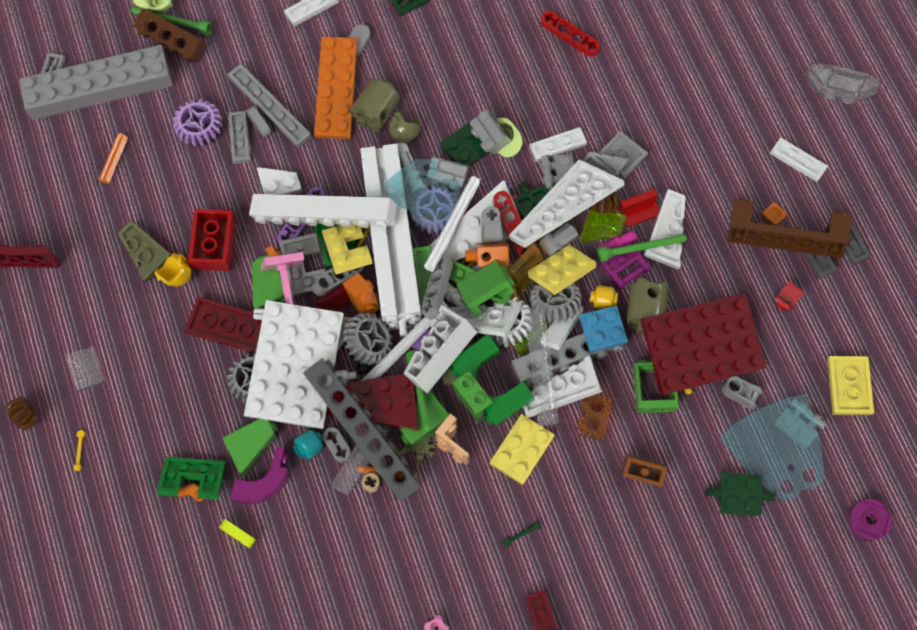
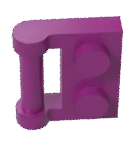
M638 251L612 256L609 261L600 262L601 267L612 279L618 290L623 289L627 283L642 273H647L651 270L649 264ZM636 262L639 264L638 268L623 278L618 276V274Z

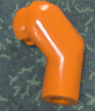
M193 483L180 488L179 498L190 495L198 502L204 500L197 496L199 488L197 484Z

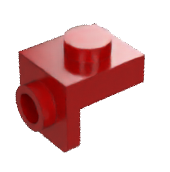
M788 281L774 298L777 301L775 305L783 311L786 309L790 311L805 292Z

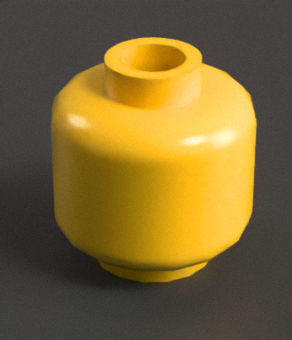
M598 285L595 291H591L590 302H593L596 310L617 306L618 292H616L614 287Z

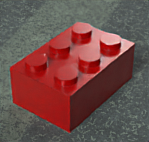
M194 209L188 263L193 270L230 271L236 218L232 210Z

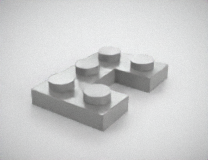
M316 233L279 241L282 255L303 252L305 257L321 253ZM304 262L299 266L289 267L288 276L292 297L313 292V283L319 275L325 272V269L306 273ZM319 282L321 287L326 288L324 283Z

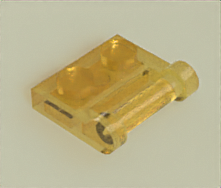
M534 243L528 245L527 250L521 257L506 269L517 290L522 293L534 281L528 277V271L544 261L539 248Z

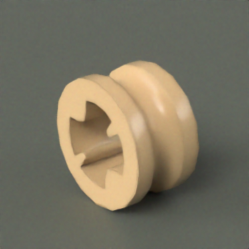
M368 473L362 478V486L365 491L372 493L379 489L380 480L376 474ZM369 478L377 481L372 488L370 485L366 486Z

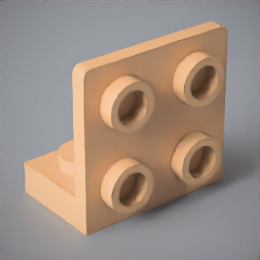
M450 414L435 432L436 445L442 451L446 452L448 450L453 454L452 458L457 463L461 464L463 462L467 465L469 453L451 440L457 433V418Z

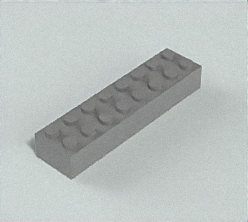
M162 45L19 79L24 109L32 120L173 86L167 57Z

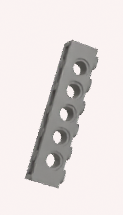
M583 333L565 340L560 350L546 347L512 360L511 368L518 384L523 381L529 387L534 385L539 379H550L555 373L560 371L565 373L569 370V367L574 364L578 365L589 355L591 359H602L609 352L614 351L617 353L624 350L627 344L589 353V351L583 348V346L587 345ZM572 352L575 357L568 358L565 353ZM555 359L557 364L550 365L547 360ZM535 365L540 370L538 372H532L529 369V367Z

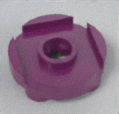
M867 499L856 503L851 508L848 517L849 528L859 538L874 541L882 538L890 531L892 518L881 502ZM869 515H871L872 520L875 521V523H871L870 525L867 524V521L865 520V517H868Z

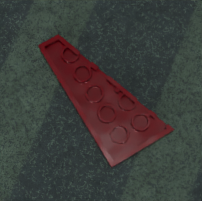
M405 374L348 382V385L345 386L350 393L353 391L360 399L358 402L362 409L366 407L372 415L370 420L374 424H385L419 431L415 384ZM338 390L334 393V399L337 402L344 400L345 396L342 391ZM327 406L326 414L335 416ZM348 407L346 415L349 418H354L357 415V411L354 407Z

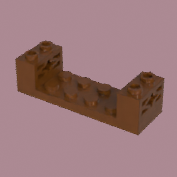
M744 198L734 199L727 242L842 258L848 246L852 215H847L844 212H832L825 233L821 230L809 231L801 227L788 228L780 224L751 222L754 202Z

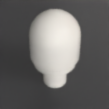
M344 369L334 371L338 377L341 375L347 383L349 380L357 379L356 371L348 372Z

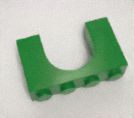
M487 334L459 354L449 369L456 378L458 376L461 377L466 372H470L476 380L481 367L498 356L500 349ZM522 381L501 396L488 395L492 404L484 409L486 413L484 418L490 426L494 424L497 428L535 401V397Z

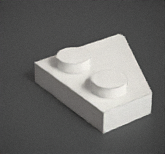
M257 168L264 194L292 195L302 192L296 172Z

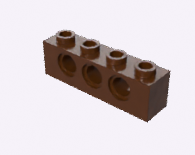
M143 7L133 27L139 29L138 33L146 38L148 36L153 37L152 41L158 45L164 43L167 45V50L174 54L177 51L182 53L181 57L189 62L191 60L198 62L208 44ZM186 41V45L182 48L183 42Z

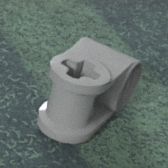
M490 206L481 213L482 243H502L500 211L498 208ZM490 211L491 214L495 215V217L491 220L490 217L486 216V214H488Z
M736 376L730 377L722 385V393L726 397L749 409H755V402L763 392L760 387ZM729 384L735 385L736 391L731 390Z

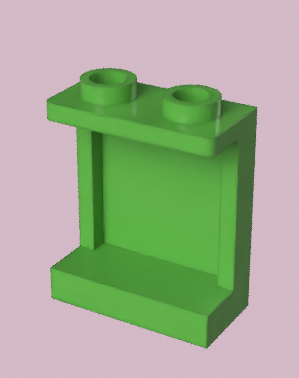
M496 260L457 284L465 303L476 318L482 315L478 305L505 288H508L511 294L515 293L512 287L515 283L504 265L499 266Z
M466 372L453 382L456 396L479 424L485 420L484 415L486 413L484 409L490 406L492 401L472 374Z

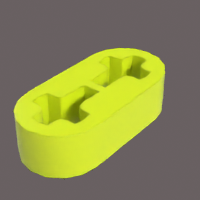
M226 519L219 526L221 530L248 548H251L256 541Z

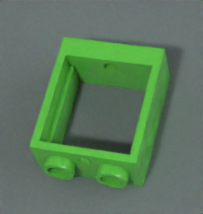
M640 360L633 366L636 413L676 412L679 407L677 392L669 394V400L642 401L640 373L654 372L652 362H649V360Z

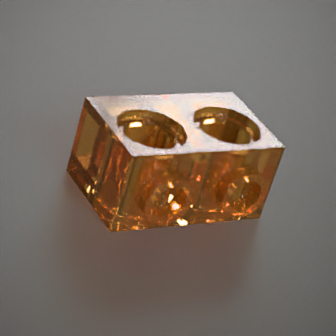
M596 395L589 396L587 400L583 399L581 411L585 412L583 418H579L577 427L578 430H581V437L599 441L604 440L612 399ZM593 404L599 405L600 408H601V411H599V412L593 411V410L591 409V405H593ZM594 423L597 426V430L592 431L588 429L587 424Z

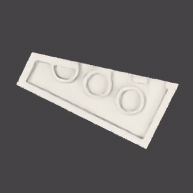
M670 189L666 191L649 241L683 235L685 195ZM677 243L647 249L644 256L679 270L681 268L680 254L682 252V245Z
M513 303L512 306L496 304L495 307L478 305L482 315L477 318L467 306L448 308L466 319L477 333L507 337L519 314L521 305L520 303Z
M590 355L585 357L584 361L578 365L574 364L569 367V370L562 375L552 378L551 382L531 391L535 401L524 408L527 418L601 393V387Z

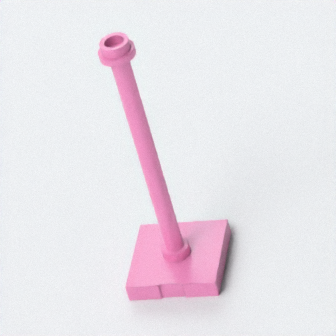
M303 252L267 257L260 264L261 272L275 269L280 271L286 304H293L288 269L289 267L299 266L304 261Z

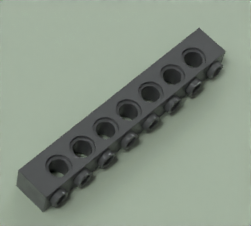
M324 358L320 359L303 372L304 376L399 501L402 502L420 488V478L414 471L411 473L406 466L409 464L402 455L398 457L394 451L397 448L390 439L385 440L382 436L384 433L383 429L378 423L373 424L370 420L372 415L366 407L363 409L358 404L360 399L353 391L350 393L345 386L348 384L341 375L338 377L333 370L336 368L329 359L327 361ZM326 374L332 377L330 386H325L322 383V377ZM338 390L344 393L345 397L342 402H337L334 399V393ZM348 407L356 409L357 415L354 418H349L346 415ZM366 423L369 426L368 433H360L358 425ZM378 439L381 442V448L378 450L372 449L370 446L371 440ZM385 455H390L393 457L394 462L392 465L386 466L383 464L382 458ZM398 471H402L406 475V479L402 482H398L394 477V474Z

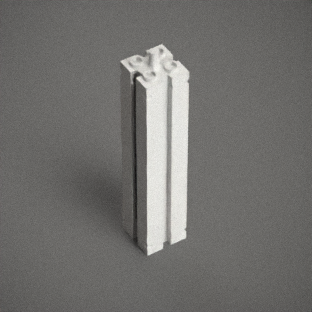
M398 144L383 145V148L375 149V146L360 148L366 197L391 198L397 204L394 226H387L386 228L370 226L382 321L387 323V329H399L400 336H406L408 334L407 327L413 328L421 321V311Z

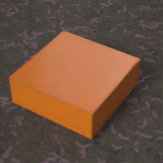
M773 202L760 216L768 224L776 225L788 214Z

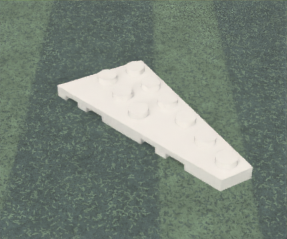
M579 159L509 235L510 240L524 248L623 187L624 180Z
M504 180L462 216L443 255H447L450 259L457 261L465 258V250H475V244L482 243L481 213L490 206L494 207L492 199L497 192L505 191L510 195ZM499 195L497 202L503 204L504 208L500 209L503 212L505 209L510 208V206L505 207L504 201L506 198ZM491 211L486 214L487 217H490V220L495 217L494 214H491ZM506 212L504 218L507 222H512L514 215L511 212ZM501 222L503 235L502 241H505L509 239V237ZM438 238L429 245L431 246V251L433 250Z

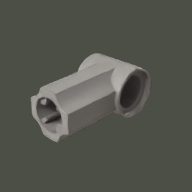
M567 223L554 234L546 235L539 242V246L551 257L576 239L578 234L576 229Z

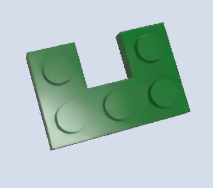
M166 457L157 493L163 496L178 497L183 479L200 481L197 492L198 498L218 500L226 462Z

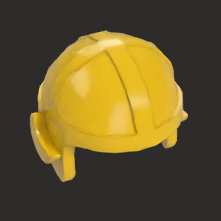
M173 253L167 258L163 267L157 269L154 273L159 281L162 280L166 285L179 287L189 281L192 271L185 256Z

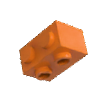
M357 273L342 283L353 306L360 314L367 312L375 314L380 310L379 298L372 291L374 286L368 279L365 281Z

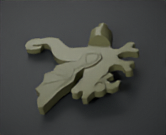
M432 434L414 448L409 444L401 451L398 448L394 451L399 456H404L409 451L415 452V466L419 467L426 453L429 454L430 458H433V455L436 454L429 451L431 448L436 449V443L428 444L431 441L429 438L432 437L434 439V435Z

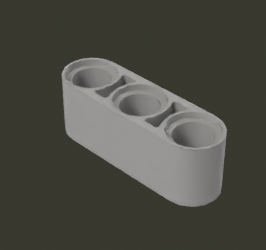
M363 267L339 273L341 279L335 276L334 268H331L317 277L312 285V290L316 295L324 296L355 274L360 273ZM319 282L324 283L326 288L321 287Z

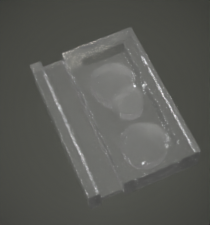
M93 346L66 355L77 392L106 382Z

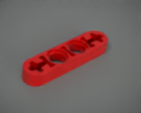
M545 11L541 15V25L546 30L586 56L594 57L599 53L600 44L595 38L552 11ZM560 26H565L568 30L566 32H560L558 28ZM578 35L582 40L577 42L572 37Z
M499 191L493 196L492 201L494 207L500 211L501 222L509 237L511 232L522 221L510 195L505 191ZM499 195L506 198L504 201L505 207L510 206V208L505 209L503 212L500 210L504 208L503 204L497 202ZM506 212L513 213L514 220L512 222L505 220L504 215ZM510 240L518 258L526 260L533 256L534 247L532 244L525 247L529 248L528 256L520 252L523 250L522 246H517L515 242Z

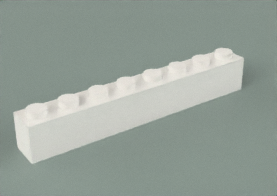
M253 194L249 215L257 223L266 224L267 222L275 224L289 222L293 225L306 223L311 226H316L317 224L334 226V224H340L344 227L358 225L359 227L368 228L370 225L386 228L387 226H394L397 204L391 198Z

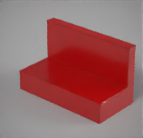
M655 189L620 202L619 211L627 228L658 216L660 209L656 203L658 194Z

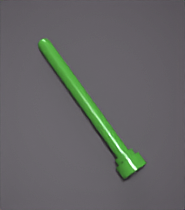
M132 7L131 11L139 15L142 8ZM148 10L170 23L197 29L202 35H210L212 24L209 21L194 22Z
M673 236L612 249L606 246L598 247V258L600 262H605L616 255L687 241V236Z
M417 350L409 351L406 354L407 364L410 363ZM415 385L423 430L429 432L431 424L425 393Z

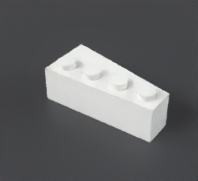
M443 305L438 310L440 313L437 319H433L430 324L432 327L427 336L423 337L420 350L415 352L404 372L417 387L426 393L430 391L477 333L466 319Z

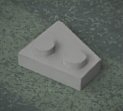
M590 151L583 161L618 177L630 160Z

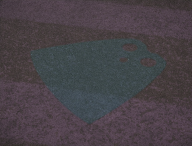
M806 394L789 397L767 405L739 420L719 437L751 475H762V485L784 501H790L798 497L802 490H812L823 483L824 464L820 438ZM792 464L795 468L794 471H789L787 469L788 465ZM811 469L816 473V479L813 482L804 480L803 473L805 470ZM785 480L793 484V490L790 493H784L780 488L781 483Z

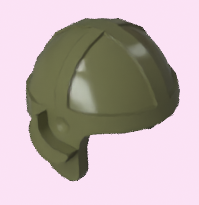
M396 112L394 117L391 118L392 121L389 122L390 136L398 143H408L414 140L421 129L420 119L414 117L411 123L406 122L401 113Z

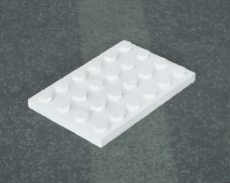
M266 300L244 417L319 429L324 428L327 405L304 376L303 372L322 358L325 361L329 359L335 366L344 313ZM326 374L322 377L323 385H331L332 377Z

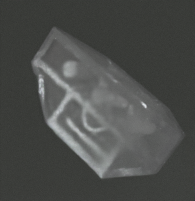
M810 64L805 73V77L819 96L843 101L847 104H856L875 94L882 82L870 74L834 65Z

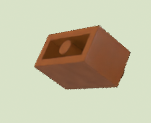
M625 453L620 473L624 477L662 487L667 467L662 463Z

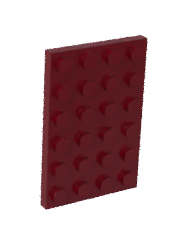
M746 293L640 319L661 396L767 368Z

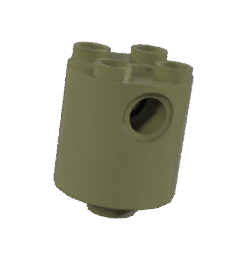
M372 78L364 87L349 113L357 119L356 123L363 128L368 126L373 131L380 132L399 102L400 96L389 81Z
M640 278L637 279V283L630 285L626 324L636 329L639 334L644 335L640 319L666 313L668 299L667 283H654Z

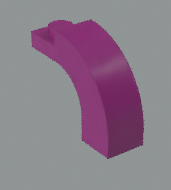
M276 446L271 469L262 479L254 482L235 479L230 499L234 503L253 505L274 497L284 487L290 474L288 469L283 468V466L287 465L289 458L285 448Z

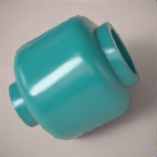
M306 430L294 440V451L302 459H311L323 450L322 442L324 439L319 432L315 433L312 430Z

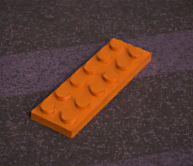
M321 37L315 138L351 139L353 115L349 111L354 101L357 38Z

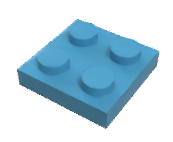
M617 306L579 315L589 353L628 343Z

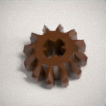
M615 191L592 205L590 210L602 214L614 213L620 206V195Z
M19 396L6 405L7 415L19 429L26 431L39 422L37 412L26 398Z

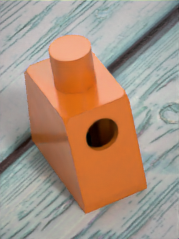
M502 241V243L475 244V250H465V261H476L479 267L487 266L495 260L499 266L509 265V251L505 241ZM484 252H488L486 257H482Z

